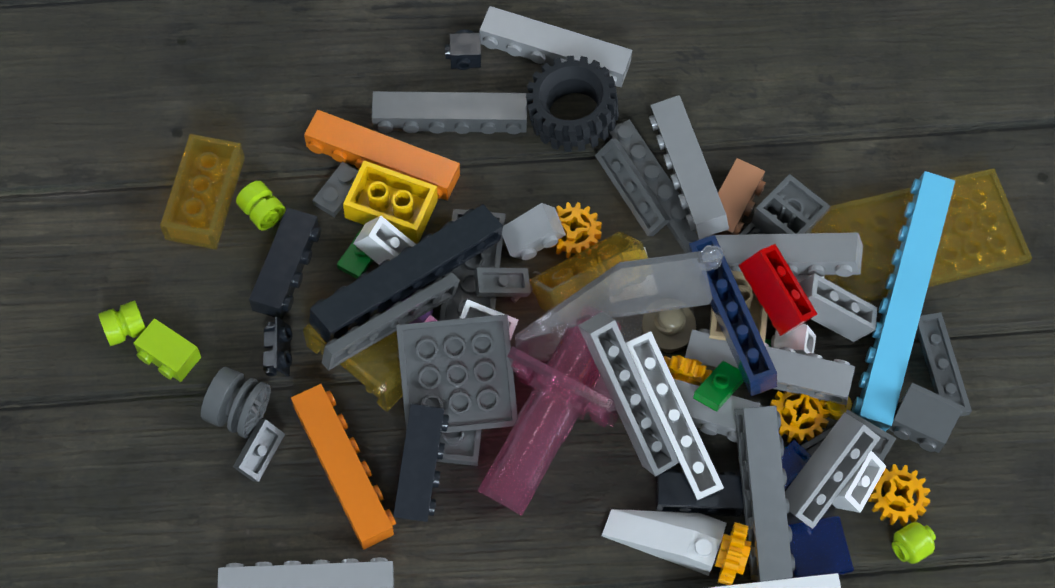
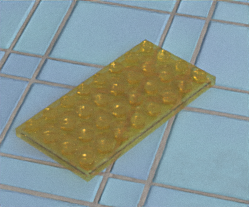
M995 169L950 178L955 180L928 287L1030 263L1032 256ZM911 188L830 207L827 214L812 228L810 233H859L863 244L860 275H851L849 277L825 275L824 279L866 302L887 297L889 289L885 288L888 275L890 273L893 274L895 265H892L891 262L895 250L900 249L901 241H898V235L903 225L906 226L908 218L904 217L907 204L913 200L914 194L910 193Z

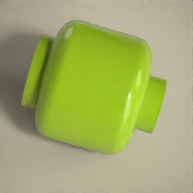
M912 522L894 533L892 549L902 562L907 561L910 564H915L934 552L936 536L929 526Z

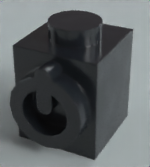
M464 29L450 34V44H445V58L451 59V69L467 70L469 68H481L480 33Z

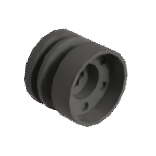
M223 367L218 371L208 387L201 407V418L218 427H222L227 423L229 432H237L239 436L249 438L255 426H257L265 414L270 399L271 387L264 382L258 383V380L255 378H249L245 382L243 373L229 367Z

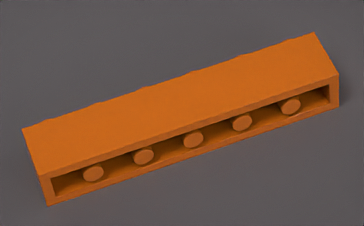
M320 110L316 111L304 134L306 147L316 154L323 153L329 155L340 163L347 162L355 165L358 169H360L365 160L437 186L438 199L441 198L448 201L460 177V163Z
M319 384L291 397L297 416L363 550L393 536V525L396 524L390 509L384 510L380 502L384 500L378 485L372 486L368 478L372 476L366 461L360 462L357 453L360 452L354 437L348 438L345 432L348 429L347 423L342 413L336 414L333 407L337 404L331 391L325 392L322 384Z

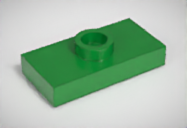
M359 233L337 263L338 269L356 279L365 273L374 261L353 244Z
M722 361L697 388L693 399L717 412L744 382L739 369Z

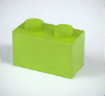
M155 318L134 342L138 352L136 354L137 357L148 365L152 362L158 366V371L170 380L174 377L181 382L201 359L197 346Z

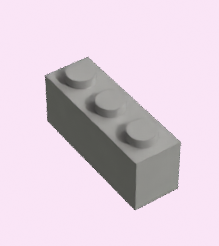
M815 273L799 282L817 312V315L811 318L815 322L853 342L876 329L877 307Z

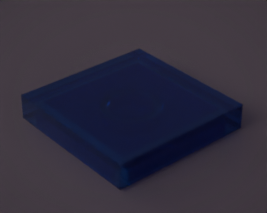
M839 516L820 519L813 529L804 522L789 525L792 530L790 551L795 559L794 571L796 578L836 573L840 575L854 571Z

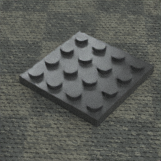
M508 314L396 325L406 431L411 403L444 408V414L449 415L447 432L441 431V433L519 426Z

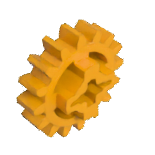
M567 202L566 209L559 205L556 207V212L566 235L562 239H558V243L554 246H557L556 254L565 251L566 258H569L571 253H575V256L580 258L582 251L589 255L590 247L597 248L598 240H601L602 232L600 230L602 223L597 221L598 214L593 213L590 215L589 206L584 210L580 209L581 205L579 202H577L575 207H571V204Z
M681 355L672 356V358L663 357L673 379L700 386L713 372L712 370H706V366L696 359L684 358Z
M780 391L776 393V400H772L770 406H776L780 414L781 426L779 434L781 436L783 434L788 435L787 442H790L794 437L797 438L798 444H802L805 437L810 441L814 439V434L816 436L822 434V428H826L829 422L825 418L828 417L830 411L823 409L827 401H819L805 394L799 395L783 391L784 394ZM802 407L801 417L796 421V413Z
M896 464L892 465L890 472L885 468L872 491L873 494L868 498V502H875L872 511H880L882 513L880 520L889 517L890 525H894L899 520L900 524L905 526L908 519L911 522H916L918 515L923 516L926 512L924 507L928 506L930 499L925 496L929 494L930 489L922 487L926 479L918 480L916 478L917 470L909 473L907 465H904L902 470H898ZM883 484V489L886 492L884 497H882L881 495V488ZM914 493H916V504H915V506L913 505V504L915 503V501H914L913 498H912V496H913Z
M735 522L731 534H723L715 567L721 568L718 578L719 583L728 586L732 585L736 573L742 575L744 573L751 549V542L746 541L748 526Z

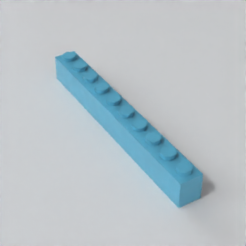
M924 171L919 179L915 178L910 193L914 194L913 200L907 204L904 217L908 218L906 226L903 225L898 235V241H901L900 249L895 250L891 262L892 265H895L893 274L890 273L885 284V288L889 289L887 298L883 297L878 312L882 314L880 323L876 322V329L872 333V337L876 338L875 343L867 352L865 362L869 363L867 372L862 373L859 381V387L862 388L861 395L856 397L852 407L853 413H856V415L885 432L893 423L955 180Z

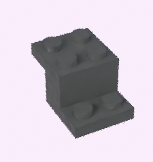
M789 174L756 207L752 222L739 235L810 233L812 228L827 214L831 206Z

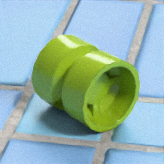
M260 180L248 184L240 191L236 198V204L245 214L250 215V220L259 230H267L281 220L286 211L285 206L277 197L272 196L270 189Z
M135 300L121 305L118 312L111 309L98 314L110 346L124 342L127 335L132 338L138 337L146 329Z

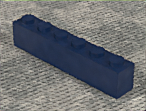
M712 235L689 243L691 262L750 396L776 388L777 371L716 236Z

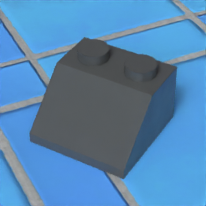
M911 383L897 407L892 426L888 430L894 432V435L900 439L918 443L926 451L939 453L946 444L964 406Z

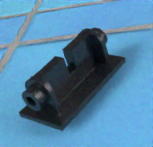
M275 317V322H268L267 327L264 328V347L266 349L273 347V350L264 352L263 370L266 371L267 376H276L277 371H280L289 377L290 366L292 365L290 341L293 334L291 326L278 317Z

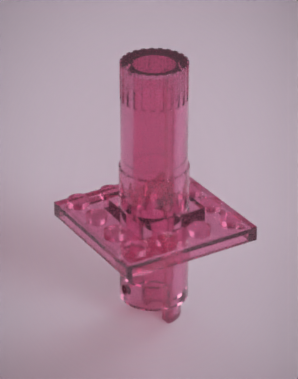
M585 307L579 319L573 318L547 364L513 346L507 355L512 364L511 367L517 374L516 376L520 378L519 381L531 387L532 391L518 415L519 418L480 485L478 492L520 516L526 510L559 448L566 441L578 418L583 420L587 412L592 417L591 420L602 427H606L607 424L614 427L619 418L614 401L594 390L601 375L578 327L579 324L601 313L593 308ZM616 322L619 330H621L622 326Z

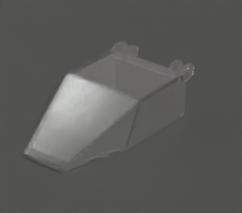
M707 245L702 251L617 263L515 335V361H548L549 356H562L563 361H571L574 355H585L586 360H593L578 325L601 312L615 319L625 343L644 335L641 330L644 313L689 307L694 315V306L711 303L712 294L706 271L715 270L720 267L724 256L723 249L718 247V245Z

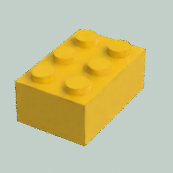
M364 160L343 203L345 218L364 225L382 216L411 241L418 244L438 201L437 186Z

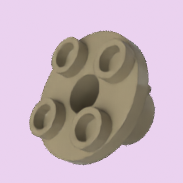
M661 299L652 303L646 309L641 325L643 334L651 331L659 349L666 353H673L688 345L692 329L696 330V320L692 311L684 303L674 299Z

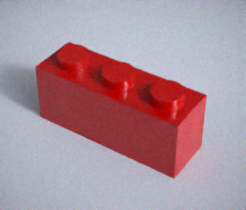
M776 244L759 250L738 265L780 336L796 329L817 315L816 310Z

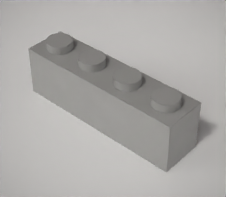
M844 412L785 491V496L788 498L790 506L789 512L813 529L880 440V437L866 425Z

